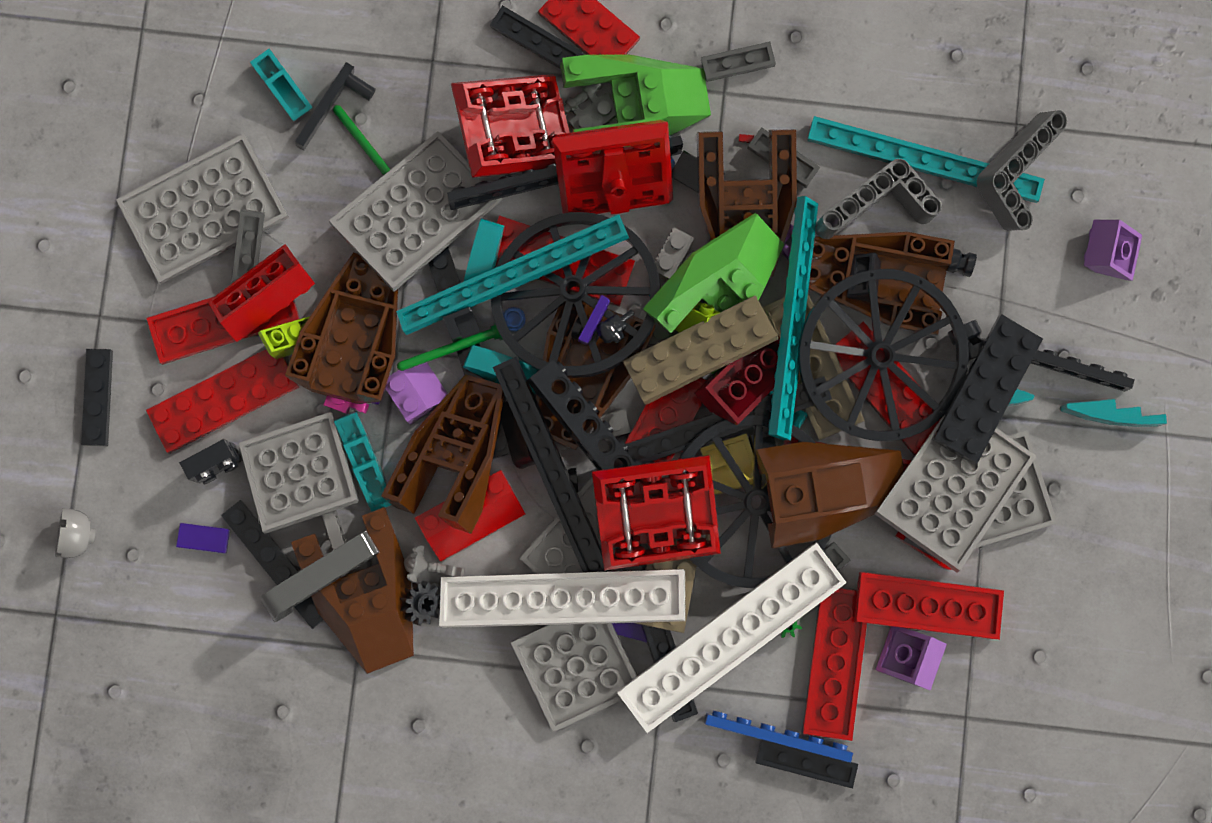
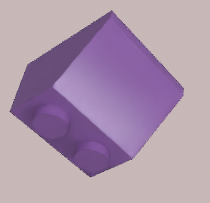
M1094 219L1092 228L1089 231L1088 248L1084 254V266L1095 273L1133 281L1142 235L1121 220Z
M427 362L404 371H396L389 376L385 387L410 425L432 412L447 395L446 390Z
M891 626L876 670L910 684L931 690L947 644L906 628Z

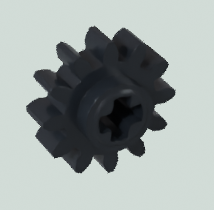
M422 581L421 584L413 582V589H404L407 597L400 598L405 603V606L400 611L406 612L405 620L413 621V624L420 626L422 623L430 624V617L438 618V614L435 611L440 609V604H438L440 594H436L438 587L430 585V582Z

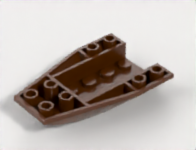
M912 232L835 235L830 239L815 236L809 290L823 295L833 285L850 276L854 255L876 252L881 260L880 269H895L915 274L934 284L943 292L946 271L951 264L955 241ZM879 279L877 298L881 323L888 326L892 325L912 285L897 280ZM848 289L834 299V301L871 317L870 303L848 298ZM920 290L899 328L919 331L941 320L942 311H940V306L929 295ZM937 330V331H935V332H933V333H931V334H932V335H938V334H939V330Z
M352 253L300 331L285 376L311 392L356 404L381 402L394 363L398 289L393 291L358 253Z
M569 290V291H568V294H570V295H575V294H577L576 292H574V291H572V290ZM565 303L557 309L547 332L543 360L549 362ZM583 303L587 319L589 320L594 309ZM573 306L557 361L563 366H582L595 363L589 345H584L571 337L572 329L579 317L575 306ZM608 309V310L611 311L612 313L617 314L619 317H622V316H623L622 314H619V313H617V312H614V311ZM603 316L600 322L605 321L607 318ZM633 316V318H629L625 322L638 331L644 320ZM654 325L647 340L634 355L646 350L656 325ZM622 331L624 338L620 342L615 343L613 341L607 344L599 337L596 345L601 359L604 360L617 353L633 337ZM624 363L602 374L568 379L571 382L575 381L583 391L581 395L587 402L591 401L598 410L597 415L601 418L631 377ZM559 382L552 383V391L555 394H561L563 391L562 385ZM537 395L536 401L553 440L577 450L579 446ZM569 401L567 409L570 413L576 414L578 406L575 402ZM585 420L582 425L583 430L586 433H590L593 429V424Z
M799 442L756 449L759 474H765L773 520V523H767L771 548L821 540L875 515V512L904 472L901 451L812 442Z

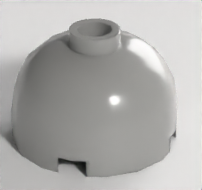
M62 508L55 557L74 558L83 554L89 543L94 544L96 529H91L90 520L86 514L78 510Z

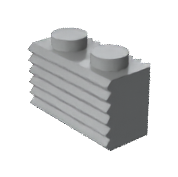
M677 228L671 229L667 240L662 245V249H660V253L655 258L659 278L665 283L680 267L694 240L692 236Z

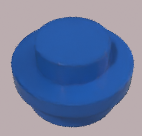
M511 307L504 311L503 314L509 331H518L525 325L526 317L521 309Z

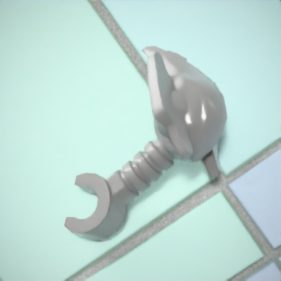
M415 546L413 548L414 553L409 554L404 560L405 569L407 572H410L407 575L410 582H417L423 570L463 577L464 568L441 565L440 563L436 564L430 561L426 562L423 551L424 546Z

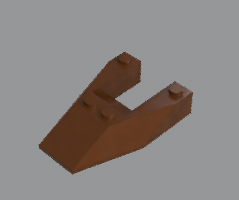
M796 129L769 130V179L724 181L723 132H697L699 206L711 240L756 213L784 243L797 203ZM778 258V260H777V262H776V264H775V266H774V269H773V271H772L770 277H773V276H774V273H775V270H776V267H777L779 258Z
M465 374L415 430L381 497L395 508L414 514L438 467L458 473L438 516L452 528L472 534L483 510L504 399L501 385Z
M385 507L362 515L367 532L380 551L376 555L379 564L339 578L312 595L318 614L367 674L414 656L413 621L405 620L407 613L400 611L405 606V603L400 598L407 597L404 589H412L411 582L407 578V575L410 573L405 569L404 557ZM315 533L291 542L301 570L324 557Z

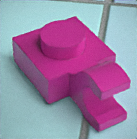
M329 396L326 397L324 406L344 414H348L350 408L366 414L369 407L367 403L356 404Z

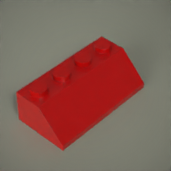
M284 244L210 299L208 304L220 324L238 342L242 338L248 337L258 326L268 322L278 311L288 307L298 296L308 292L315 282L287 245Z
M500 470L489 476L483 510L472 534L452 528L438 516L444 502L415 517V520L441 562L526 515L504 473Z

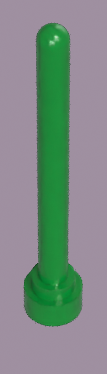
M335 105L333 107L334 114L384 176L391 169L340 105Z
M494 322V325L490 326L489 330L400 361L397 364V368L400 371H404L494 338V340L499 339L501 341L503 338Z

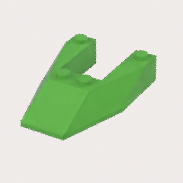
M580 55L565 57L561 60L560 69L563 88L611 83L617 123L573 129V132L663 120L668 122L670 136L711 116L703 68L635 55Z
M754 213L693 252L646 304L643 310L657 324L672 333L701 299L706 304L714 306V310L720 313L755 295L759 301L784 243L758 214Z

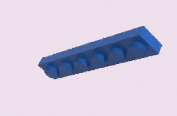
M713 710L712 714L706 713L705 725L850 763L852 761L853 752L847 750L848 746L841 743L833 742V745L830 746L823 744L824 739L809 735L807 740L799 738L800 733L785 729L784 733L775 731V726L761 723L760 727L751 725L752 720L737 717L735 721L727 719V714Z

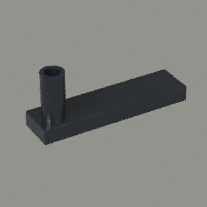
M347 62L344 64L295 140L296 146L303 151L345 86L368 101L374 95L376 89L354 75V66Z

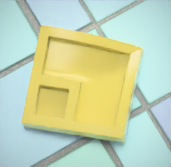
M747 434L722 441L750 485H753L754 455ZM715 444L700 448L702 456H710L712 480L734 489L742 488ZM714 489L715 495L723 493L721 491Z

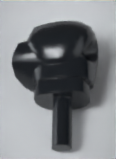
M629 310L622 317L615 314L600 322L596 327L598 336L606 344L613 341L615 343L620 342L624 338L622 331L626 329L624 322L635 314L634 311Z

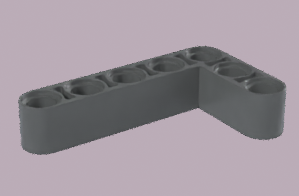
M1061 110L1037 114L977 177L978 190L1004 230H1027L1032 225L1033 216L1013 183L1065 129L1067 117Z
M895 159L827 210L816 223L815 232L820 238H832L890 192L913 219L920 224L929 223L941 211L942 205L937 196L905 160ZM826 222H829L832 227H829Z
M367 531L264 593L261 596V602L275 623L292 613L294 606L370 560L380 551Z

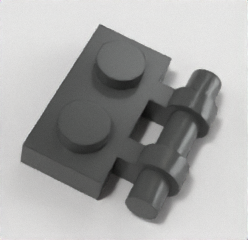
M600 84L586 85L574 98L570 97L565 101L566 104L563 105L565 115L570 112L575 115L569 121L573 129L606 125L616 117L614 102L610 96L605 93L598 98L595 94L602 88ZM589 99L592 104L582 111L579 105Z

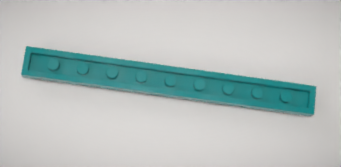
M816 116L813 117L807 138L809 142L890 163L895 159H903L915 171L977 187V177L989 165V163ZM1022 173L1013 184L1023 200L1038 203L1045 179Z
M807 196L797 197L794 210L795 220L792 231L791 253L789 254V270L786 278V294L783 302L784 311L780 327V344L777 351L778 361L774 376L775 386L772 396L771 419L769 421V435L781 440H791L799 374L798 346L805 323L818 213V203Z
M620 215L613 216L396 311L403 332L406 335L443 320L445 316L468 307H473L629 239Z

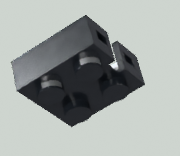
M222 439L179 463L188 480L205 485L217 479L216 475L222 471L228 473L238 467L237 463L243 461L234 443Z

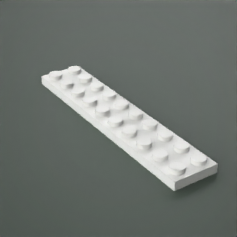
M815 542L618 690L617 693L648 733L847 582Z
M684 569L441 577L439 626L442 628L685 621Z

